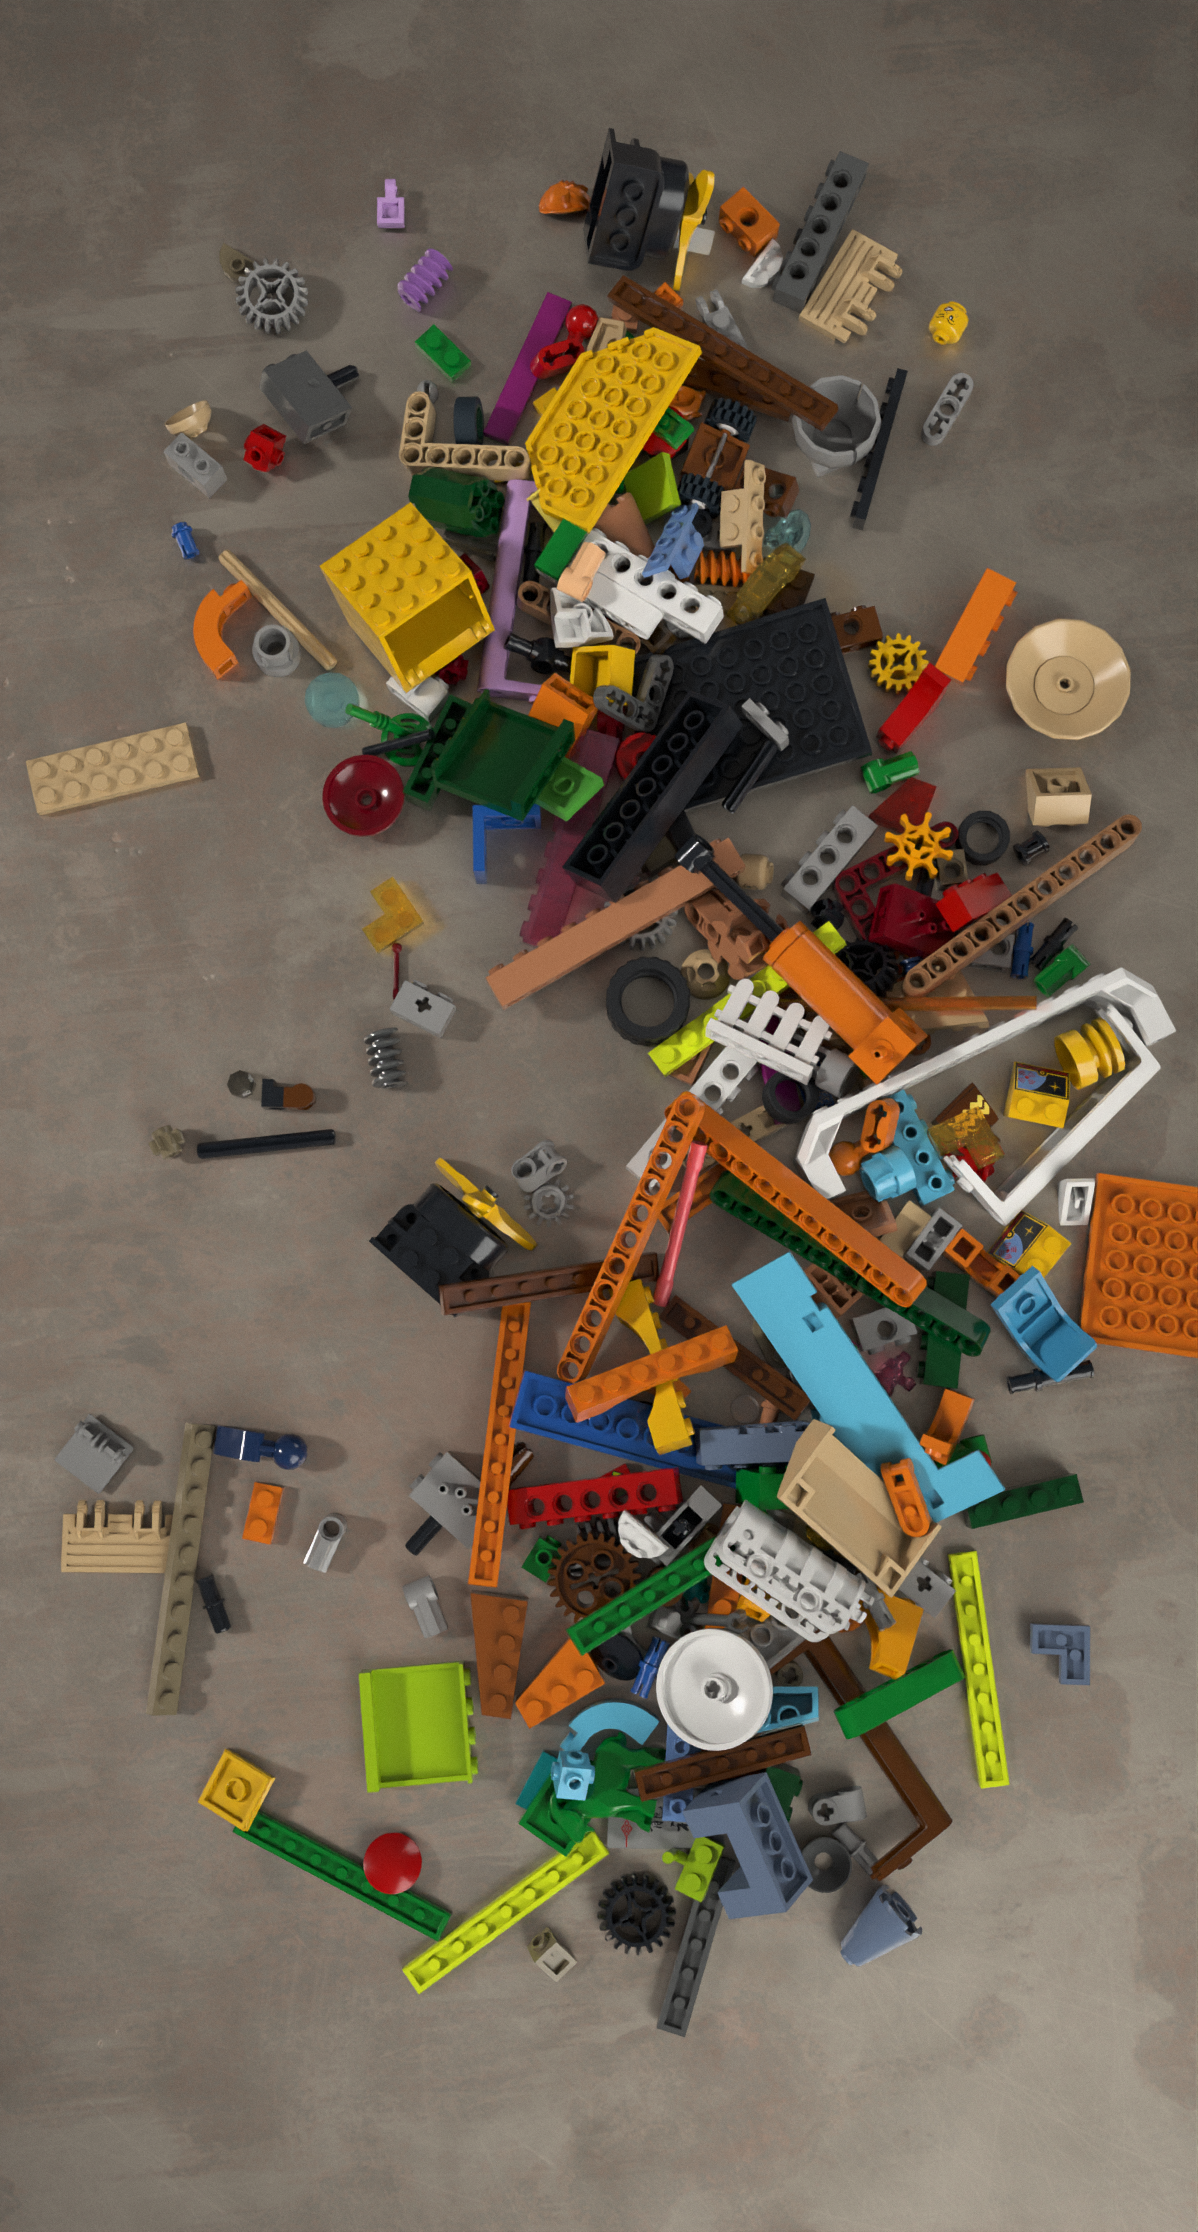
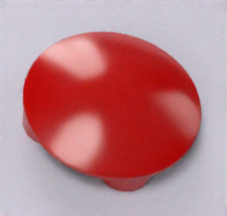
M386 1833L379 1836L366 1850L363 1862L365 1876L368 1882L382 1893L398 1894L406 1891L416 1882L421 1872L422 1858L418 1846L411 1838L401 1833Z

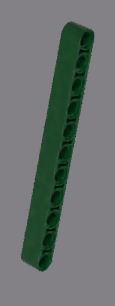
M729 1170L721 1173L709 1194L710 1200L716 1206L961 1353L971 1357L981 1354L991 1332L990 1326L985 1321L928 1287L922 1291L911 1306L902 1307L896 1304Z

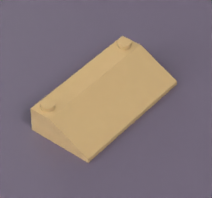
M813 1419L796 1442L777 1498L892 1598L942 1527L938 1523L931 1521L928 1532L921 1537L907 1535L900 1526L885 1482L832 1435L835 1432L832 1426Z

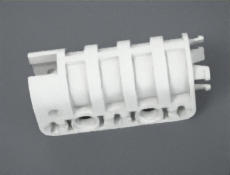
M747 1500L743 1502L741 1508L737 1506L727 1518L704 1558V1565L712 1575L811 1642H819L827 1638L829 1634H834L842 1629L848 1631L851 1624L848 1622L850 1618L861 1624L867 1614L859 1610L861 1607L858 1603L859 1600L872 1606L875 1599L864 1592L866 1585L864 1580L857 1578L847 1571L845 1567L825 1556L819 1549L806 1543L797 1534L774 1521L772 1517ZM734 1544L735 1551H731L728 1547ZM718 1555L723 1563L719 1567L715 1565L716 1559L714 1558ZM737 1572L750 1579L748 1585H742L738 1582ZM757 1584L758 1588L754 1591H751V1588H753ZM764 1591L767 1592L768 1594H770V1596L773 1597V1598H770L769 1600H766V1599L764 1598V1597H765ZM786 1606L799 1613L796 1619H792L786 1614ZM805 1618L808 1622L801 1625L800 1622ZM813 1625L818 1627L821 1631L815 1634L813 1632Z

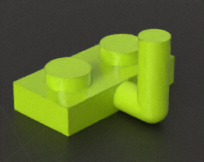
M706 1836L695 1838L689 1854L677 1848H671L663 1853L662 1860L664 1863L670 1864L676 1861L684 1866L675 1890L702 1902L726 1845Z

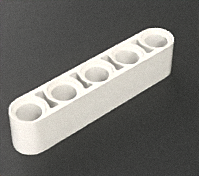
M575 558L572 559L568 567L571 566ZM536 569L543 578L557 586V580ZM596 572L594 575L592 588L587 598L583 601L593 609L598 608L603 615L646 640L649 639L663 617V614L653 605L599 572Z

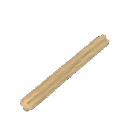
M226 549L220 554V563L238 581L242 580L247 585L250 593L282 626L284 625L289 629L297 641L325 670L330 671L337 664L336 658L230 550Z

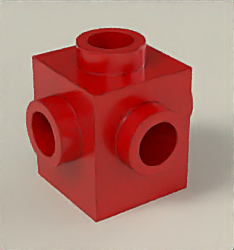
M265 424L258 426L250 432V435L245 440L244 449L246 451L243 461L251 464L254 469L266 473L274 467L280 466L285 456L283 448L287 436Z

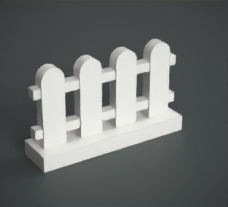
M741 979L736 987L730 985L727 993L731 994L723 1011L716 1010L714 1017L718 1018V1020L710 1018L706 1026V1037L807 1085L813 1072V1066H810V1064L817 1065L819 1057L815 1055L823 1039L829 1041L832 1036V1032L828 1031L830 1026L819 1015L814 1018L812 1023L804 1020V1007L800 1003L790 1004L787 1010L777 1007L779 996L774 991L765 992L761 999L752 995L754 985L749 979ZM747 1002L756 1006L748 1023L739 1019ZM772 1015L782 1018L774 1035L764 1031ZM734 1027L743 1030V1033L734 1029ZM798 1027L807 1030L799 1047L790 1044ZM761 1039L769 1044L767 1045L759 1040ZM785 1051L788 1052V1053H790V1054H792V1055H795V1056L792 1057V1056L786 1054Z

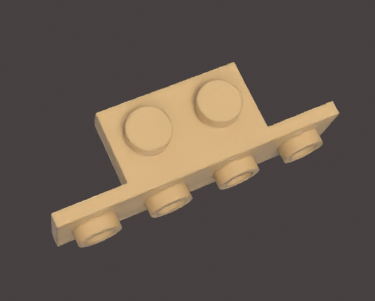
M745 460L744 488L721 491L719 547L725 549L742 547L741 572L758 577L761 576V566L763 564L762 538L764 536L763 510L765 508L764 483L766 474L765 465L752 460Z

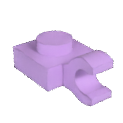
M385 179V197H377L378 228H405L404 197H397L396 179Z

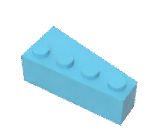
M773 1687L770 1712L763 1726L753 1737L800 1724L805 1725L819 1721L818 1687Z

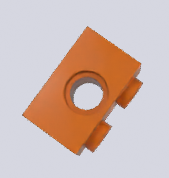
M744 187L720 206L718 221L721 228L726 233H731L737 239L741 249L749 252L754 258L765 249L772 238L774 240L778 238L780 223ZM744 222H749V223H751L752 225H750V226H745V225H743L742 223H744Z

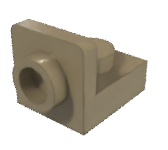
M549 1927L535 1935L527 1945L534 1963L556 1983L577 1963L575 1956L556 1939Z

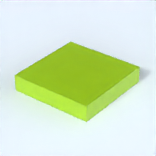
M661 452L626 474L627 493L630 492L634 497L645 525L681 505L668 453Z

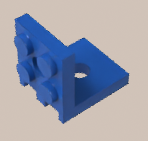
M534 803L523 822L485 806L473 805V872L476 884H487V830L541 829L539 805Z

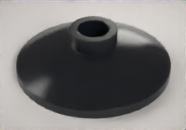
M618 1633L591 1650L595 1663L607 1675L623 1681L633 1680L637 1677L641 1668L639 1663L643 1658L638 1647L625 1635Z

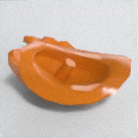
M562 180L550 186L544 193L539 203V212L544 214H568L584 210L588 211L591 200L586 193L588 188L582 184L577 185L574 181Z
M681 385L669 406L680 411L687 421L692 418H699L702 416V413L698 412L704 401L706 392H698L690 387Z

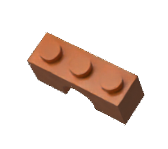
M959 1229L942 1255L965 1274L970 1275L971 1279L997 1299L1021 1275L1007 1264L1004 1265L995 1260L983 1249L984 1246L964 1229Z

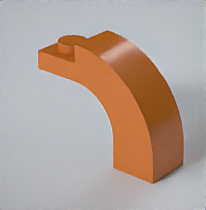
M242 580L236 584H230L224 590L222 596H219L212 589L202 600L195 615L193 633L197 650L205 665L217 680L238 664L234 653L222 640V630L228 617L252 598L249 588Z
M949 1388L945 1389L929 1430L922 1435L919 1445L925 1448L924 1452L929 1454L932 1460L947 1465L963 1432L975 1398Z

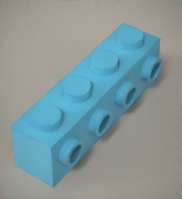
M903 1089L887 1097L894 1099L900 1108L894 1141L891 1146L897 1145L907 1156L917 1183L916 1188L912 1189L920 1207L954 1191L953 1185L955 1180L950 1170H945L940 1161L943 1159L940 1149L936 1144H931L927 1136L930 1134L929 1128L924 1119L919 1120L915 1112L917 1105L912 1095H907ZM880 1107V1111L884 1113V1116H887V1112L883 1111V1107Z

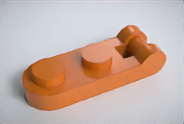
M911 1458L901 1459L900 1463L892 1464V1462L882 1463L881 1474L901 1528L907 1535L912 1537L925 1535L928 1532L931 1517L915 1476ZM902 1474L904 1481L897 1482L895 1476Z

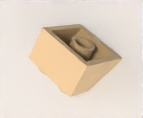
M1081 767L1026 769L1028 813L1033 825L1048 827L1061 824L1068 826L1088 824L1092 794Z

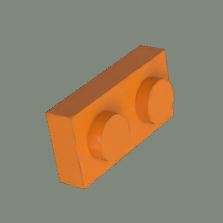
M257 1481L254 1483L242 1539L272 1544L284 1487Z

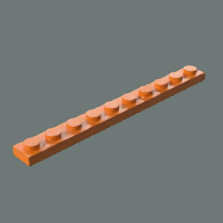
M531 1302L502 1306L468 1585L497 1588L516 1434V1429L509 1427V1422L523 1375Z

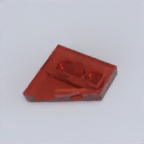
M910 777L870 813L868 818L877 825L903 834L905 829L900 824L901 815L906 814L908 821L914 826L923 824L925 814L929 809L937 786Z

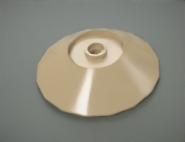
M1055 619L1035 626L1016 643L1007 662L1006 690L1014 710L1032 729L1053 739L1080 740L1101 733L1121 715L1130 695L1131 670L1122 647L1104 629L1084 620ZM1060 682H1066L1068 688H1062Z

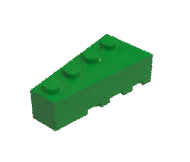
M775 1466L736 1468L735 1503L743 1504L747 1500L760 1510L789 1509L777 1498L787 1466H785V1469H777Z

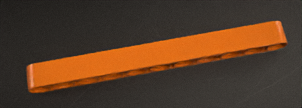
M684 1091L678 1096L680 1097L681 1095L688 1094L697 1097L696 1095L688 1091ZM676 1099L665 1109L664 1115L666 1119ZM692 1100L686 1102L683 1108L687 1116H690L695 1111V1104ZM703 1102L705 1112L693 1140L706 1143L708 1145L707 1154L896 1304L902 1307H909L913 1304L927 1285L926 1279L919 1271ZM676 1127V1129L683 1134L682 1128Z
M688 1094L681 1095L673 1104L558 1364L557 1374L561 1381L568 1383L583 1381L592 1368L704 1115L705 1106L698 1097ZM692 1100L695 1104V1111L690 1116H687L683 1108L686 1102ZM676 1127H681L683 1130V1138L679 1142H675L672 1138V1132ZM668 1153L671 1156L672 1162L668 1168L664 1169L661 1166L660 1160L662 1155ZM654 1179L660 1184V1189L655 1195L649 1191V1184ZM642 1205L648 1210V1217L644 1221H641L637 1216V1211ZM629 1232H633L637 1239L633 1247H629L626 1243V1236ZM618 1258H621L625 1263V1268L620 1274L614 1268V1263ZM606 1284H609L613 1289V1296L609 1300L603 1295V1288ZM595 1310L601 1314L602 1318L598 1326L593 1324L591 1320V1315ZM583 1336L588 1338L590 1342L587 1352L583 1351L580 1347V1339ZM571 1362L578 1367V1375L576 1377H572L569 1374L568 1367Z

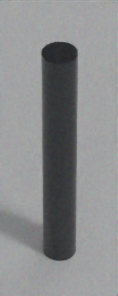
M430 728L363 747L362 754L376 756L433 740L435 732Z

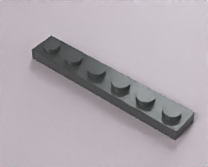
M721 1856L704 1900L699 1902L693 1899L657 2021V2029L682 2037L686 2036L723 1908L717 1892L732 1876L736 1863L733 1859Z

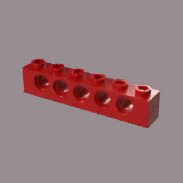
M679 1467L509 1489L507 1501L510 1525L519 1524V1529L536 1527V1522L546 1521L547 1526L564 1524V1518L574 1517L575 1522L592 1520L591 1515L602 1514L603 1519L615 1518L620 1516L619 1511H624L625 1509L630 1510L632 1515L648 1513L647 1508L658 1507L659 1512L675 1510V1504L683 1502ZM647 1484H651L656 1488L657 1495L654 1500L647 1498L644 1493V1488ZM618 1488H624L627 1491L628 1501L626 1503H622L617 1499L616 1492ZM591 1491L598 1493L600 1496L598 1507L593 1506L589 1502ZM563 1495L569 1496L572 1500V1508L570 1510L564 1509L561 1504ZM536 1498L544 1503L545 1509L542 1514L534 1509Z

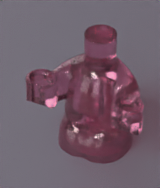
M902 1351L895 1358H888L886 1362L881 1364L879 1370L874 1373L889 1397L894 1393V1387L897 1384L908 1392L917 1385L912 1377L906 1378L903 1374V1367L911 1359V1356L905 1351Z

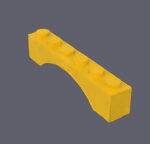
M641 1279L629 1282L615 1315L622 1325L632 1330L644 1342L650 1354L668 1348L666 1338L660 1339L658 1329L662 1328L658 1312L652 1313L650 1303L654 1302L650 1286L644 1287ZM612 1288L608 1289L610 1298L613 1296ZM678 1378L656 1386L653 1408L647 1420L655 1449L659 1455L693 1445L690 1438L691 1435L695 1434L690 1417L684 1418L682 1408L687 1407L682 1391L676 1392L674 1385Z

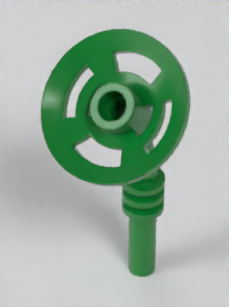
M351 703L345 708L346 714L368 722L371 727L381 730V742L388 741L389 732L394 734L395 739L430 728L433 729L425 718L414 713L399 714L391 719L388 715L378 711L371 712ZM407 719H409V720H415V721L419 722L420 724L417 725V724L412 723V722H403V723H401V721H402V720H407ZM419 743L405 747L412 749L401 748L387 752L385 755L397 765L412 767L416 765L423 750L419 747ZM399 752L405 755L414 754L415 757L402 758L397 756L396 753Z

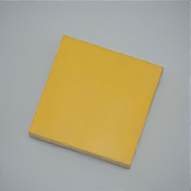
M225 1749L198 1803L242 1831H248L276 1777L231 1749Z

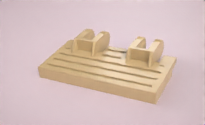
M852 229L799 315L798 321L830 339H837L844 344L851 335L849 330L859 335H865L868 330L867 325L850 314L852 312L870 322L875 319L876 313L868 305L878 288L891 292L895 286L889 277L887 278L878 272L877 269L894 278H899L903 270L895 264L898 254Z
M79 1500L77 1514H63L61 1572L165 1573L173 1515H165V1527H162V1501L154 1500L152 1505V1527H144V1501L137 1500L134 1514H108V1527H105L104 1500H97L95 1504L94 1526H87V1500Z

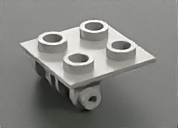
M89 1414L83 1422L80 1421L74 1429L76 1432L54 1460L96 1493L100 1494L133 1451L134 1447Z

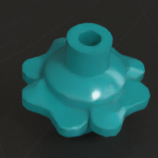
M707 1578L683 1592L682 1596L685 1597L687 1606H689L688 1601L694 1597H697L701 1604H705L709 1600L708 1592L710 1586L707 1585Z

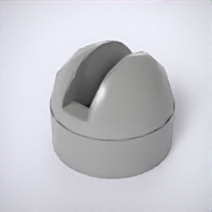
M429 380L422 381L418 385L417 391L425 393V387H429L430 396L428 397L432 404L435 403L439 396L436 384Z

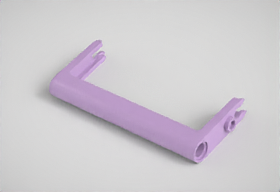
M514 479L508 481L488 611L495 631L484 638L477 692L482 694L485 689H488L490 697L528 701L530 705H533L542 685L506 679L510 651L504 649V644L509 633H513L517 605L516 598L520 585L524 547L532 505L531 501L527 502L526 499L537 490L535 481Z

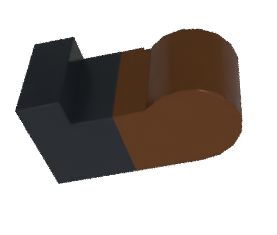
M262 1079L261 1107L265 1110H309L316 1102V1094L307 1084L300 1083L293 1087H277V1082L274 1079Z

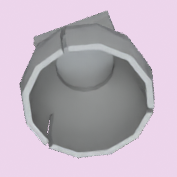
M839 375L820 378L810 386L811 389L838 404V412L823 431L818 430L794 414L792 415L796 444L809 459L817 478L842 467H850L859 460L866 458L875 443L881 428L878 402L865 384L862 386L860 397L857 400L861 389V381Z

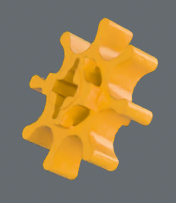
M930 812L925 814L924 823L919 826L910 824L907 815L903 814L900 818V824L904 827L905 832L901 835H894L890 832L885 834L884 841L895 844L899 849L896 854L887 857L886 863L888 866H891L897 861L905 862L909 868L905 876L907 881L912 879L913 870L918 867L927 869L930 878L935 879L938 871L933 866L932 861L936 858H943L946 861H951L953 851L942 849L938 843L941 839L949 837L951 829L946 827L940 832L932 831L928 825L932 817ZM917 843L922 844L920 850L915 849Z

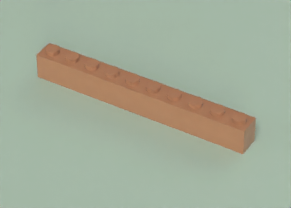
M718 838L709 843L714 849L713 854L716 856L714 861L731 878L744 872L746 866L729 838L723 841ZM682 865L675 869L669 866L657 874L659 878L650 883L648 880L639 883L633 888L635 892L626 897L622 894L616 903L610 901V906L602 911L600 908L592 910L585 915L586 920L579 924L572 922L561 929L562 934L555 938H552L550 935L537 943L538 947L530 952L527 949L519 952L512 957L514 961L504 966L501 963L488 971L489 976L485 977L486 982L501 1008L505 1010L684 907L686 903L717 887L702 872L700 874L691 873Z

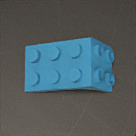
M1034 1266L1022 1274L990 1304L1021 1353L1055 1382L1063 1380L1097 1348L1096 1341L1084 1332L1063 1310L1042 1274Z

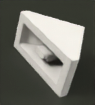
M1094 1178L1064 1179L1057 1182L1060 1226L1088 1225L1095 1186Z

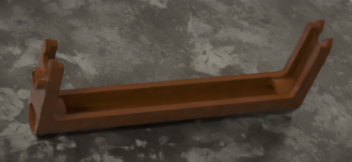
M818 1629V1630H816L814 1633L817 1634V1633L820 1632L821 1630ZM829 1636L819 1642L804 1640L769 1669L772 1675L804 1653L839 1706L866 1692ZM887 1722L860 1735V1738L917 1821V1827L870 1867L873 1871L870 1875L871 1879L877 1878L878 1881L883 1880L896 1869L901 1870L907 1867L913 1861L911 1858L913 1855L946 1830L953 1822Z

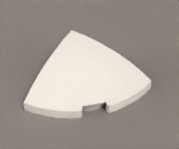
M557 588L550 590L551 622L556 648L587 646L613 639L612 629L598 608L592 611L589 605L557 590Z

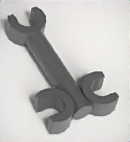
M684 1596L675 1604L683 1624L679 1631L681 1638L691 1633V1631L704 1629L702 1625L728 1627L737 1634H741L748 1629V1625H741L737 1621V1619L746 1614V1611L743 1609H737L729 1615L695 1613L700 1606L698 1598L694 1597L689 1600L688 1607Z

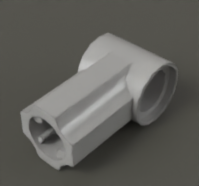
M330 1513L324 1517L303 1561L304 1564L316 1571L327 1572L342 1536L347 1529V1521L344 1516L339 1513ZM332 1520L338 1523L340 1527L338 1534H330L326 1530L327 1521Z
M430 1575L402 1586L410 1609L414 1610L425 1639L448 1629L437 1601L439 1599L438 1593Z

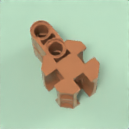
M718 888L686 903L684 911L687 919L708 940L707 944L712 958L718 964L722 962L723 958L730 964L728 974L734 980L745 979L768 966L763 957L770 949L769 945L772 942ZM754 899L768 914L770 904L765 899ZM778 914L775 922L785 930L788 927L787 921Z

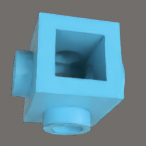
M559 1750L558 1760L553 1762L551 1767V1780L554 1783L556 1798L585 1801L588 1785L593 1784L595 1777V1767L590 1764L588 1753H583L579 1750Z

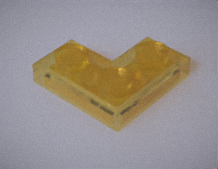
M391 877L370 891L384 915L364 927L362 931L379 954L423 925L424 922L394 877Z
M979 1106L927 1129V1134L940 1157L966 1145L977 1168L980 1169L1005 1156Z

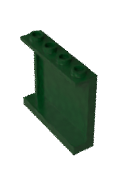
M485 689L481 696L474 700L467 717L461 719L454 736L446 741L444 750L439 758L436 757L433 760L430 772L432 773L434 786L523 822L575 741L574 722L564 719L560 726L556 727L492 702L489 690Z

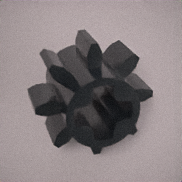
M830 898L817 901L811 909L810 916L814 918L811 925L818 929L829 921L838 930L844 922L845 915L841 913L844 907L837 900L832 901Z

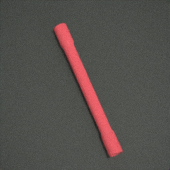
M692 1140L685 1163V1174L660 1276L657 1279L653 1295V1304L666 1307L669 1304L674 1284L673 1278L698 1176L702 1169L708 1146L704 1142Z

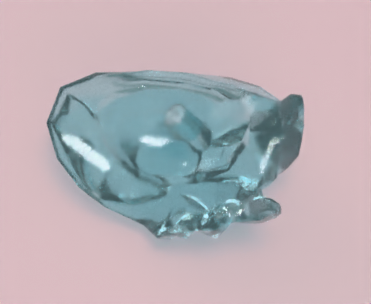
M800 509L790 511L787 519L782 518L774 528L770 527L767 530L763 546L770 545L771 549H774L775 555L784 558L786 555L800 553L806 546L810 536L811 523L808 514Z

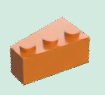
M569 1637L516 1697L515 1704L530 1729L604 1685L605 1678L591 1653L588 1652L580 1656Z

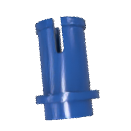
M187 522L175 524L172 527L173 532L171 535L173 538H176L183 559L188 560L199 555L200 552L191 534L192 527L188 526Z

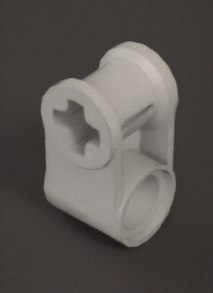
M547 1139L538 1143L534 1149L513 1163L511 1173L523 1191L533 1192L537 1190L541 1185L560 1174L568 1164L567 1159L558 1154L551 1140ZM531 1172L528 1177L522 1178L525 1173Z
M848 1786L835 1791L818 1793L808 1803L810 1814L821 1825L855 1822L867 1818L861 1786ZM825 1803L828 1808L825 1809V1814L821 1815L818 1810L821 1809V1804Z

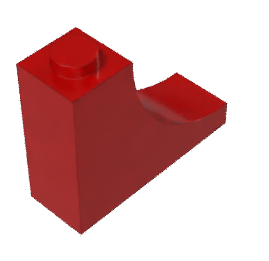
M929 663L923 669L905 698L879 728L876 738L879 739L878 743L885 750H892L897 754L939 706L951 679L933 664Z

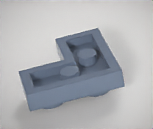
M1030 1623V1653L1059 1655V1683L1065 1685H1090V1626Z

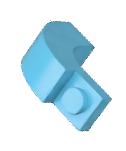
M622 1698L599 1700L585 1706L569 1721V1727L576 1732L574 1735L569 1732L560 1744V1747L563 1749L562 1751H580L593 1734L603 1729L621 1730L643 1745L660 1722L659 1717L645 1706L631 1700Z

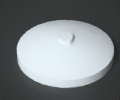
M707 1628L685 1635L669 1648L658 1670L656 1693L659 1708L665 1721L681 1739L701 1749L719 1751L731 1749L746 1742L760 1730L771 1709L773 1685L766 1661L750 1641L733 1631Z

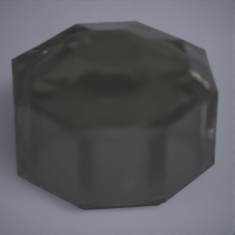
M239 1070L230 1075L227 1086L233 1096L244 1099L254 1093L256 1082L250 1073Z

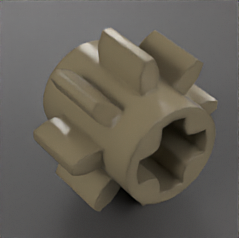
M167 1125L151 1133L153 1141L149 1142L148 1145L153 1155L158 1156L161 1154L163 1160L181 1153L182 1148L180 1144L186 1141L178 1128L172 1130L171 1126Z

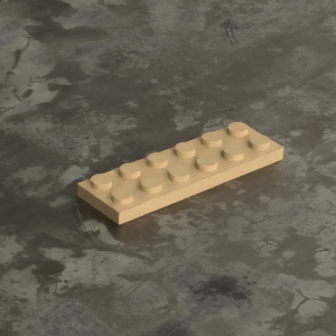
M186 722L26 761L36 810L40 816L200 777Z

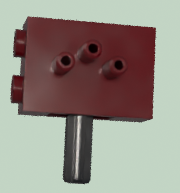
M932 861L933 866L937 869L936 862ZM920 868L916 891L897 883L880 888L869 935L870 941L880 945H887L890 949L911 957L923 956V959H925L953 939L954 932H952L936 906L939 900L931 897L935 879L930 878L927 869Z

